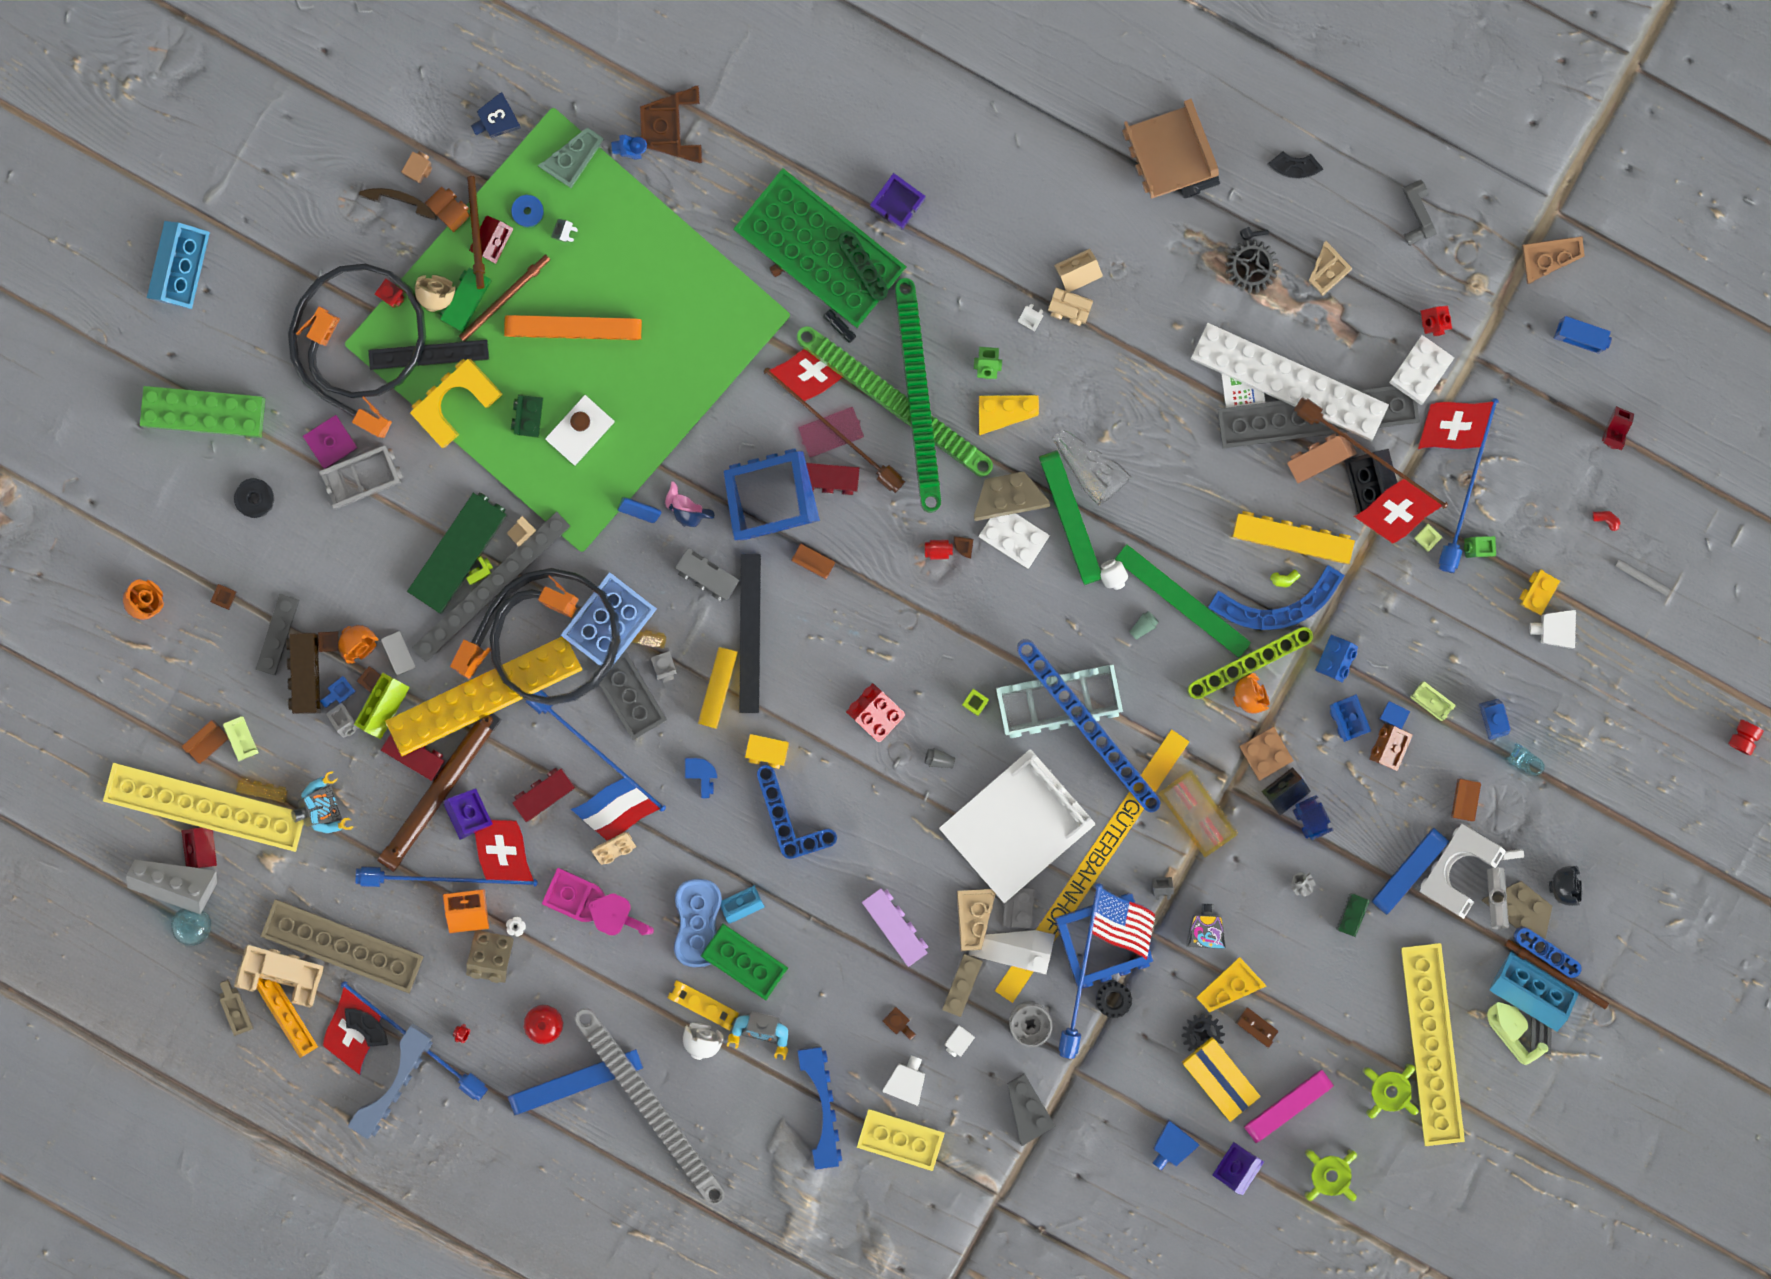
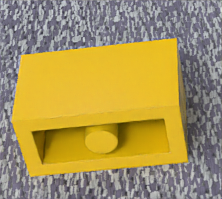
M750 734L745 758H749V763L760 765V762L764 761L768 762V766L779 769L780 765H785L789 742Z

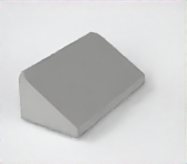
M400 631L381 638L397 676L416 668Z

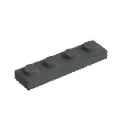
M279 594L255 670L276 675L286 644V638H288L299 603L298 599Z

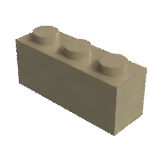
M965 953L963 954L942 1010L959 1017L962 1016L982 965V960Z

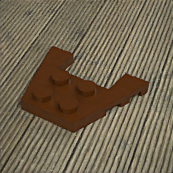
M699 85L640 106L641 138L645 139L647 149L702 164L701 145H681L679 105L700 104Z

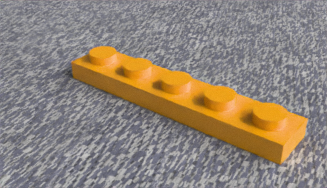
M259 978L256 988L299 1058L318 1048L280 984Z

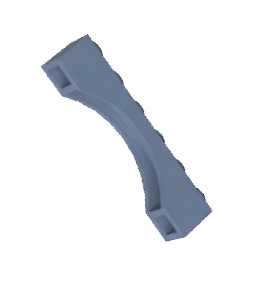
M415 1024L408 1028L400 1041V1066L392 1086L381 1098L357 1110L348 1125L350 1129L366 1139H369L371 1135L376 1136L381 1128L378 1125L382 1118L386 1120L391 1112L389 1106L392 1102L396 1103L402 1093L399 1090L402 1085L407 1086L412 1078L409 1075L412 1069L417 1070L423 1059L420 1056L423 1052L427 1053L433 1044L430 1041L433 1037L431 1034Z

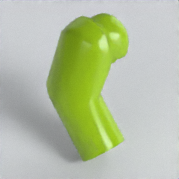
M1295 569L1287 576L1279 575L1278 572H1275L1271 575L1270 580L1277 587L1287 588L1298 580L1301 575Z

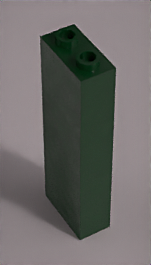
M474 492L472 493L407 590L409 594L439 614L443 613L478 561V557L482 555L508 516L504 513L505 508L497 503L493 506L487 502L489 498L481 492L478 495Z

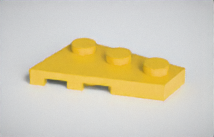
M1039 395L979 396V436L1039 416Z
M1238 957L1196 998L1209 1012H1212L1267 986Z

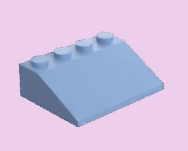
M609 572L598 587L608 595L619 616L621 641L615 658V664L657 608ZM594 592L561 636L601 666L605 661L611 641L610 616L600 596Z

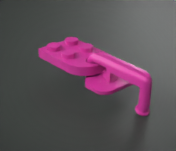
M557 868L542 901V905L581 922L594 921L596 928L608 935L619 934L624 924L638 930L641 935H651L654 933L652 926L628 916L631 906L626 898L613 893L605 896L603 890L596 884L561 868Z

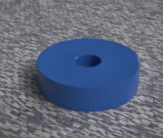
M523 195L514 201L511 212L517 224L523 227H533L542 220L544 209L539 199L532 195ZM525 208H530L531 213L526 215L524 213Z

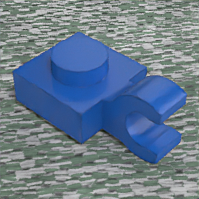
M342 676L328 687L331 693L320 702L325 708L329 707L335 700L341 704L356 691L346 678Z

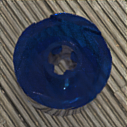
M1318 795L1295 804L1296 809L1293 810L1297 821L1301 820L1304 825L1301 829L1305 838H1310L1312 841L1334 831L1333 827H1328L1331 821L1322 802L1317 803L1315 800L1319 798Z

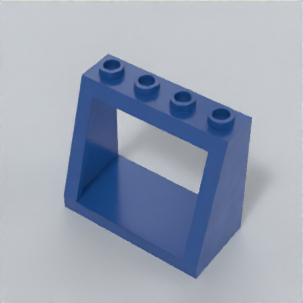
M796 448L784 451L785 455L778 456L777 453L767 455L766 460L759 461V458L748 460L747 465L741 466V463L729 466L728 470L724 471L735 541L748 540L820 521L803 451H796ZM792 461L800 516L747 529L735 476Z
M1132 893L1118 896L1135 903ZM1093 905L1054 918L1076 986L1079 985L1081 969L1067 923L1091 916ZM1150 949L1148 950L1147 960L1139 957L1085 975L1082 989L1093 986V981L1099 979L1101 982L1111 980V975L1117 973L1120 976L1131 973L1130 969L1138 967L1139 970L1149 967V963L1153 962Z

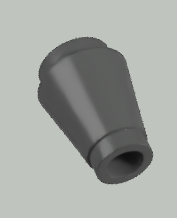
M936 748L927 750L925 764L929 765V767L953 768L955 757Z

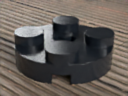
M257 478L244 480L235 491V506L244 516L260 518L273 508L274 492L271 486L263 480ZM252 493L260 497L256 504L253 501H249Z

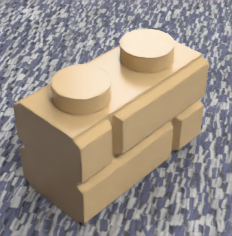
M1056 288L1048 312H1051V317L1062 320V317L1070 319L1069 323L1080 326L1081 323H1086L1093 300Z

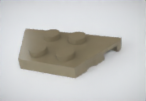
M1025 472L988 478L984 481L975 510L974 520L979 521L1050 507V502Z
M1522 881L1507 887L1508 922L1516 929L1526 927L1543 939H1546L1552 905ZM1494 895L1492 897L1495 902L1503 901L1501 895ZM1486 896L1481 901L1489 906V896ZM1543 942L1536 943L1541 949L1544 947Z

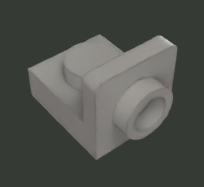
M670 651L651 657L658 680L662 679L664 683L675 679L674 675L677 674Z
M343 703L326 713L335 730L343 738L351 736L358 729L354 725L355 720Z

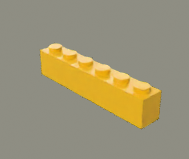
M1242 511V514H1237L1232 538L1347 565L1350 564L1355 540H1351L1349 535L1339 534V537L1333 536L1331 531L1320 529L1319 532L1312 531L1311 526L1300 525L1299 528L1292 526L1293 522L1281 520V523L1273 522L1274 518L1263 515L1260 519L1254 517V513Z

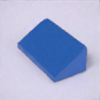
M622 497L618 507L619 512L650 523H655L662 513L657 508L626 497Z

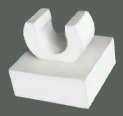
M1031 304L1029 307H1025L1018 322L1035 331L1043 318V310L1040 309L1037 312L1032 309L1034 305Z

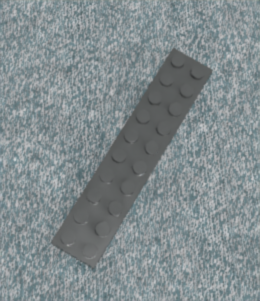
M1395 386L1358 390L1389 404L1379 428L1420 423L1417 402ZM1283 401L1217 409L1222 449L1331 435L1336 432L1322 422L1318 424L1314 422L1313 425L1309 424L1296 415L1297 412L1293 410L1294 406ZM1332 424L1343 433L1350 432L1339 426Z

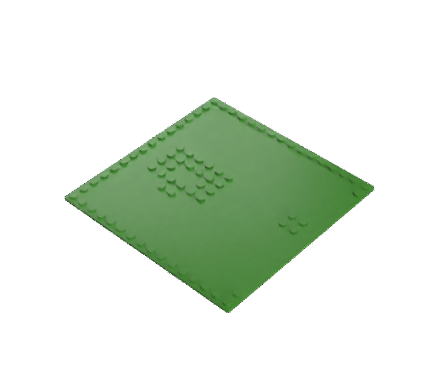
M551 108L476 193L479 229L486 216L500 220L514 229L496 264L482 257V263L485 265V274L483 275L490 278L492 282L466 328L522 277L532 263L534 265L545 254L551 259L536 277L533 276L465 340H488L489 360L473 362L503 395L489 408H485L471 391L464 387H454L444 395L441 402V411L444 418L459 433L453 440L544 521H547L558 512L571 526L562 536L577 550L584 552L617 515L622 497L632 498L789 319L790 313L600 147L572 188H569L539 168V164L547 160L552 154L560 150L582 132L557 109ZM532 195L542 203L544 214L542 220L537 225L523 227L514 220L511 209L514 201L520 196ZM468 202V204H467L466 206L469 208V210H468L467 212H468L469 215H470V205H469V202ZM525 208L524 213L526 215L530 214L531 209ZM471 217L455 232L447 226L401 278L413 289L414 293L416 281L423 275H426V278H432V275L444 277L453 282L452 287L458 288L461 283L459 278L463 271H468L469 267L473 269L474 253L469 251L473 243ZM558 219L567 220L573 223V227L577 228V232L570 231L569 237L574 239L573 242H564L551 238ZM406 293L404 295L406 298L399 307L393 308L382 300L345 342V346L367 366L370 367L368 350L416 346L418 339L416 312ZM421 305L424 311L426 341L424 345L465 342L459 337L462 332L440 320L442 317L439 315L441 310L431 312ZM507 315L641 319V340L504 336V319ZM458 363L416 366L406 380L394 389L412 405L419 399L423 401L428 396L426 394L427 391L433 386L438 387L442 383L441 379L448 372L452 374L457 369L455 366ZM405 367L373 371L389 383L396 379ZM518 394L544 398L539 438L515 435L514 430H511L512 418L516 419V411L513 410L514 399H518ZM586 395L615 422L575 466L554 448L546 438Z

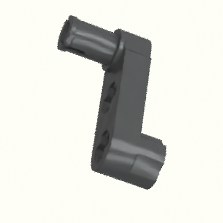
M1421 179L1403 188L1404 194L1419 223V228L1404 234V238L1409 246L1423 238L1428 239L1437 234L1421 200L1429 195Z

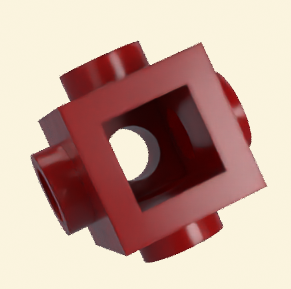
M1448 306L1421 310L1422 326L1425 334L1433 333V337L1445 335L1446 330L1452 329Z

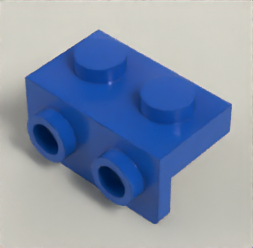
M1331 634L1315 671L1342 683L1349 674V667L1352 661L1357 656L1358 646Z
M1357 694L1330 705L1331 717L1336 721L1340 738H1343L1344 742L1371 732Z

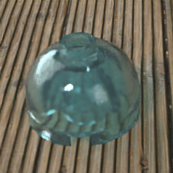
M183 908L174 915L171 922V931L179 943L186 946H196L203 943L210 934L211 920L209 915L203 910L201 914H197Z

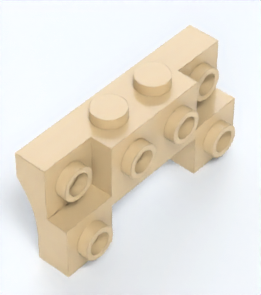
M250 945L245 947L234 987L253 992L256 990L258 979L263 978L294 987L291 1003L309 1008L313 1006L324 966L300 960V957L296 955H282L280 951L275 949H269L268 951Z

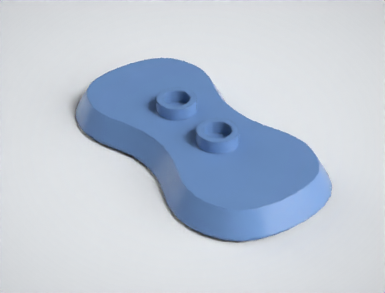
M704 879L685 881L679 886L675 894V904L680 916V928L675 939L674 952L678 961L686 966L705 967L711 965L710 962L700 956L716 933L715 921L722 900L718 886L711 881Z

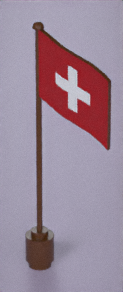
M805 349L772 369H764V374L767 373L878 470L876 473L878 475L877 481L890 492L893 491L896 494L906 482L902 479L903 476L890 465L887 467L884 465L882 467L878 466L805 402L825 392L843 378L841 375Z
M1303 397L1297 403L1293 410L1303 420L1311 425L1314 422L1316 424L1322 422L1403 478L1383 492L1367 509L1353 516L1393 544L1407 536L1424 518L1441 507L1443 509L1447 508V502L1441 501L1323 419V408Z

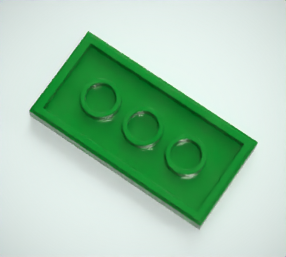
M724 923L721 924L700 955L764 1000L768 999L788 970L787 966Z

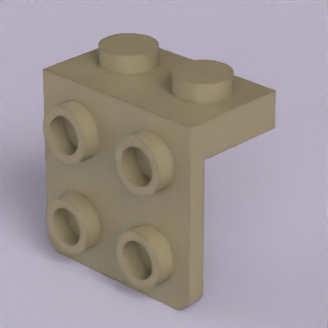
M479 930L475 931L467 961L466 975L474 979L482 978L494 983H505L514 941L513 938Z

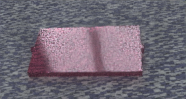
M853 407L824 417L851 442L864 438L860 427L861 421L857 419ZM820 419L798 427L803 439L802 444L805 445L810 458L847 444Z

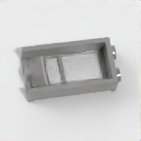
M384 445L319 471L325 482L326 491L331 497L333 509H339L402 483L401 478H403V474L399 466L395 467L393 460L396 457L392 448L388 449Z

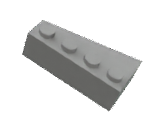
M134 860L126 874L127 888L197 914H201L217 885V873L215 870Z

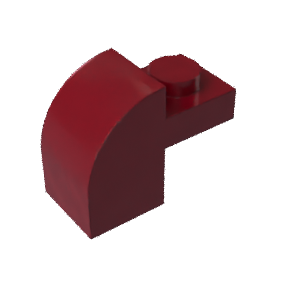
M1616 406L1604 431L1603 443L1611 449L1622 451L1626 435L1633 423L1634 413Z

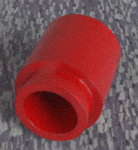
M930 540V542H925V558L945 560L949 559V555H953V543L949 544V540Z

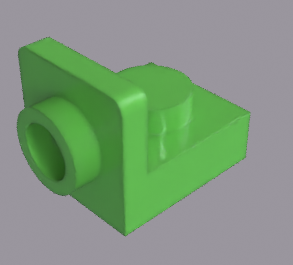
M1495 536L1464 539L1466 558L1496 556Z

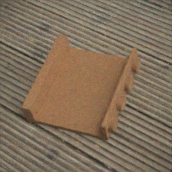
M1192 99L1184 101V108L1129 126L1127 121L1124 122L1125 129L1122 130L1124 139L1130 142V155L1132 159L1136 158L1138 164L1135 165L1139 176H1143V189L1145 193L1149 192L1151 199L1219 175L1217 163Z

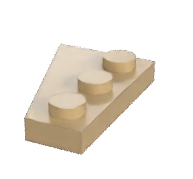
M992 889L957 891L961 951L982 949L996 895Z

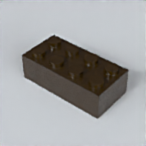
M289 634V638H286V648L290 651V658H287V670H291V678H288V690H291L292 698L288 699L289 710H292V714L321 713L318 634Z

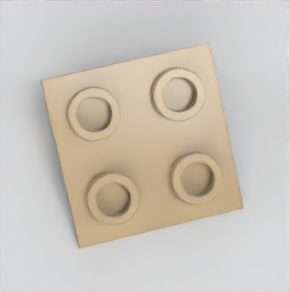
M623 832L616 836V838L596 846L591 851L598 862L603 865L613 862L620 855L629 854L632 849L636 848V845L632 841L629 832Z

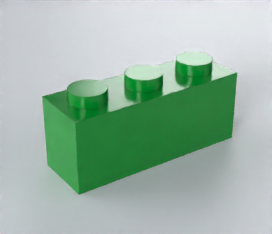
M470 267L468 271L464 270L459 278L461 283L455 289L451 303L442 309L439 314L442 316L440 319L442 322L460 332L465 330L492 282L490 278L484 276V288L477 289L476 276Z

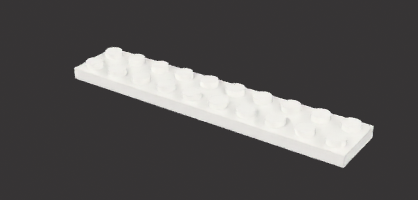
M1207 323L1191 357V360L1294 407L1302 397L1308 398L1323 408V419L1369 441H1373L1389 404L1210 323Z

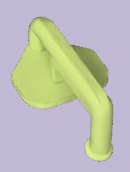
M1497 1002L1488 1009L1487 1017L1490 1026L1521 1064L1527 1065L1549 1050L1546 1044L1538 1043L1537 1048L1529 1053L1518 1039L1528 1029V1022L1518 1008Z

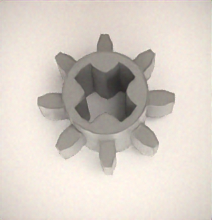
M1303 872L1295 874L1292 879L1293 882L1290 883L1295 895L1298 896L1300 894L1303 897L1310 895L1313 892V886L1316 885L1311 874Z

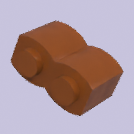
M441 186L425 204L455 232L470 217L467 212L469 208L462 201L458 203L455 200L457 196L449 188L445 190Z

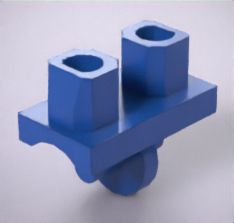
M619 135V141L611 142L613 154H620L622 157H629L635 160L641 159L640 154H643L647 149V143L641 137L634 138L628 135Z

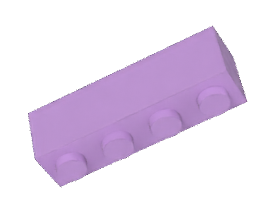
M880 888L863 900L862 903L909 967L928 953L925 950L928 946L922 938L918 940L914 933L917 930L912 923H906L902 918L905 914L899 905L895 907L892 904L891 900L894 898L887 889L883 891Z

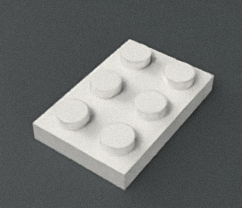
M1421 335L1389 383L1422 405L1454 357Z
M1015 513L990 518L978 537L1029 569L1050 535Z

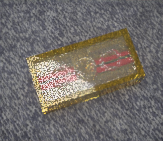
M1192 768L1159 791L1161 798L1205 858L1238 835V831Z

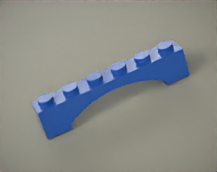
M822 1046L798 1050L800 1070H805L814 1082L820 1096L823 1111L821 1138L817 1148L812 1149L815 1170L838 1167L839 1161H842L841 1149L837 1150L836 1142L839 1141L838 1129L834 1130L833 1122H836L835 1110H831L830 1102H834L832 1090H828L827 1082H831L829 1070H825L824 1063L828 1062L826 1050L822 1051Z

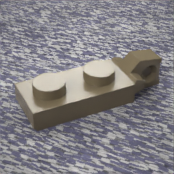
M229 979L222 981L220 985L223 993L219 994L220 1002L233 1035L236 1036L253 1029L240 992H238L236 987L232 989Z

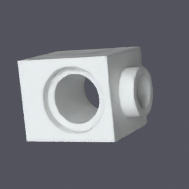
M958 1025L945 1042V1046H947L946 1051L954 1057L957 1054L961 1057L975 1036Z

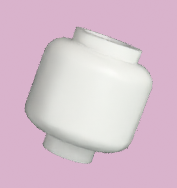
M1111 559L1101 565V579L1106 588L1118 590L1125 586L1124 582L1128 579V574L1122 562Z

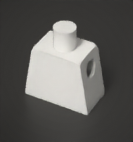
M1576 610L1541 615V623H1530V635H1541V643L1575 648Z
M911 1055L907 1066L899 1063L884 1086L883 1092L918 1106L925 1073L918 1071L922 1059Z

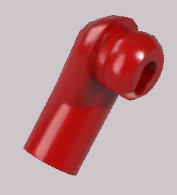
M1611 511L1592 513L1593 522L1605 521L1609 524L1611 531L1619 529L1620 519Z

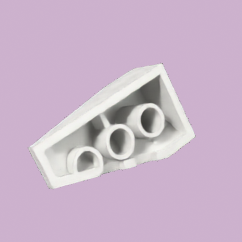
M1037 930L985 934L982 949L969 951V955L1046 974L1055 935Z

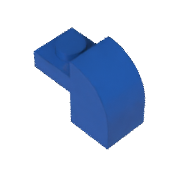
M685 758V778H701V798H710V794H714V782H710V778H718L715 767L704 759Z

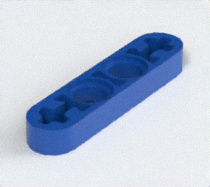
M1526 927L1516 929L1514 939L1518 944L1570 978H1575L1581 973V965L1578 961ZM1526 933V936L1532 939L1531 943L1522 939L1520 934ZM1536 943H1544L1545 948L1542 952H1536ZM1555 952H1558L1561 956L1557 963L1551 961V955ZM1564 962L1572 966L1574 965L1575 971L1569 972V969L1563 965Z

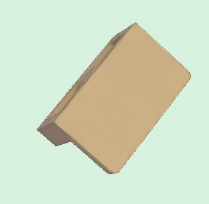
M1091 249L1054 265L1065 290L1068 292L1103 276Z

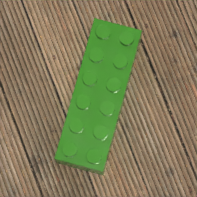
M143 386L140 426L145 428L262 438L265 398L260 396Z

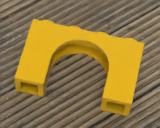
M462 359L455 366L457 369L452 374L448 372L441 379L442 383L438 387L433 386L427 391L426 394L428 396L423 401L419 399L412 405L413 410L410 414L441 448L447 447L459 435L444 418L441 411V402L447 391L454 387H464L471 391L485 408H489L503 395L471 359Z

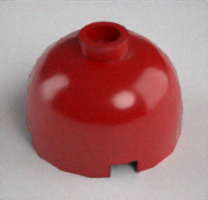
M542 1004L528 1011L524 1018L523 1027L525 1034L531 1041L545 1045L559 1038L564 1022L562 1015L556 1008Z

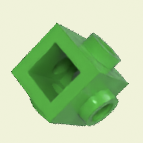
M979 347L978 358L974 357V369H977V378L997 379V371L1002 370L999 348Z

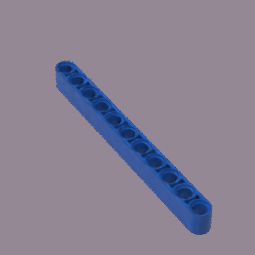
M1029 639L1021 640L1017 645V651L1023 661L1141 806L1148 812L1157 811L1160 807V800L1154 790L1037 646ZM1030 645L1032 650L1030 653L1024 654L1021 652L1022 647ZM1037 660H1042L1044 666L1041 669L1034 668V663ZM1051 675L1057 677L1054 684L1046 683V679ZM1062 691L1069 692V697L1065 700L1059 698V693ZM1075 706L1082 708L1081 713L1078 715L1071 713L1072 708ZM1088 721L1094 723V727L1091 730H1085L1083 727ZM1105 737L1106 743L1104 745H1097V738ZM1117 752L1119 756L1116 760L1108 759L1110 753ZM1124 767L1131 768V773L1127 776L1121 774V770ZM1137 782H1141L1144 785L1140 791L1133 789L1134 784ZM1148 798L1156 799L1155 804L1152 806L1145 804Z

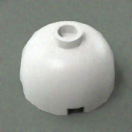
M690 1023L689 1027L686 1025L683 1033V1045L693 1058L698 1060L709 1058L719 1051L724 1039L723 1034L719 1030H716V1033L709 1030L711 1029L709 1025Z

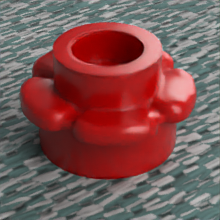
M462 1024L461 1027L457 1026L453 1032L455 1042L465 1043L469 1037L470 1029L465 1024Z

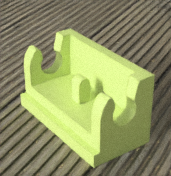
M1424 681L1420 683L1410 696L1412 700L1441 722L1447 718L1449 712L1456 706Z
M239 717L223 724L238 762L259 753L244 717Z

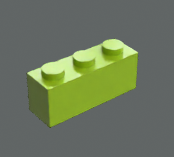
M382 672L354 725L382 739L388 728L385 720L394 717L410 687Z

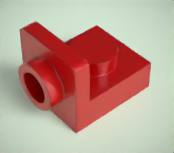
M385 278L374 293L393 308L401 306L406 298L404 296L406 292L387 278Z

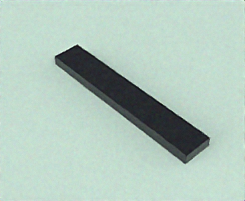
M488 340L424 345L417 366L459 363L462 359H471L472 361L489 360ZM415 346L368 350L370 370L406 367L412 359Z

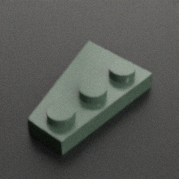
M587 127L564 147L539 164L538 167L569 188H572L604 141V138Z

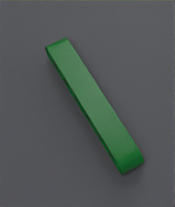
M1055 450L1041 455L1039 460L1084 585L1101 580V570L1059 452Z

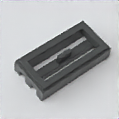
M1532 1016L1530 1052L1535 1050L1536 1019ZM1539 1021V1043H1543L1544 1024ZM1548 1026L1546 1045L1549 1050L1544 1054H1551L1552 1029Z

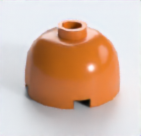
M137 579L124 592L123 605L127 613L133 618L147 620L157 615L164 606L163 592L154 582Z
M355 625L344 628L338 641V650L348 664L356 663L354 659L359 657L362 660L376 648L377 644L375 641H378V638L368 627Z
M1255 673L1248 674L1238 681L1235 686V696H1233L1235 705L1251 714L1266 711L1269 709L1267 706L1270 705L1264 685L1260 687L1257 682L1260 678Z

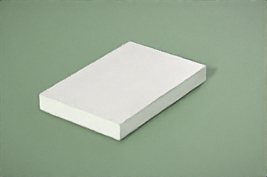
M584 395L547 436L546 440L576 466L615 421ZM579 411L585 412L590 418V426L581 432L574 430L570 424L572 415Z

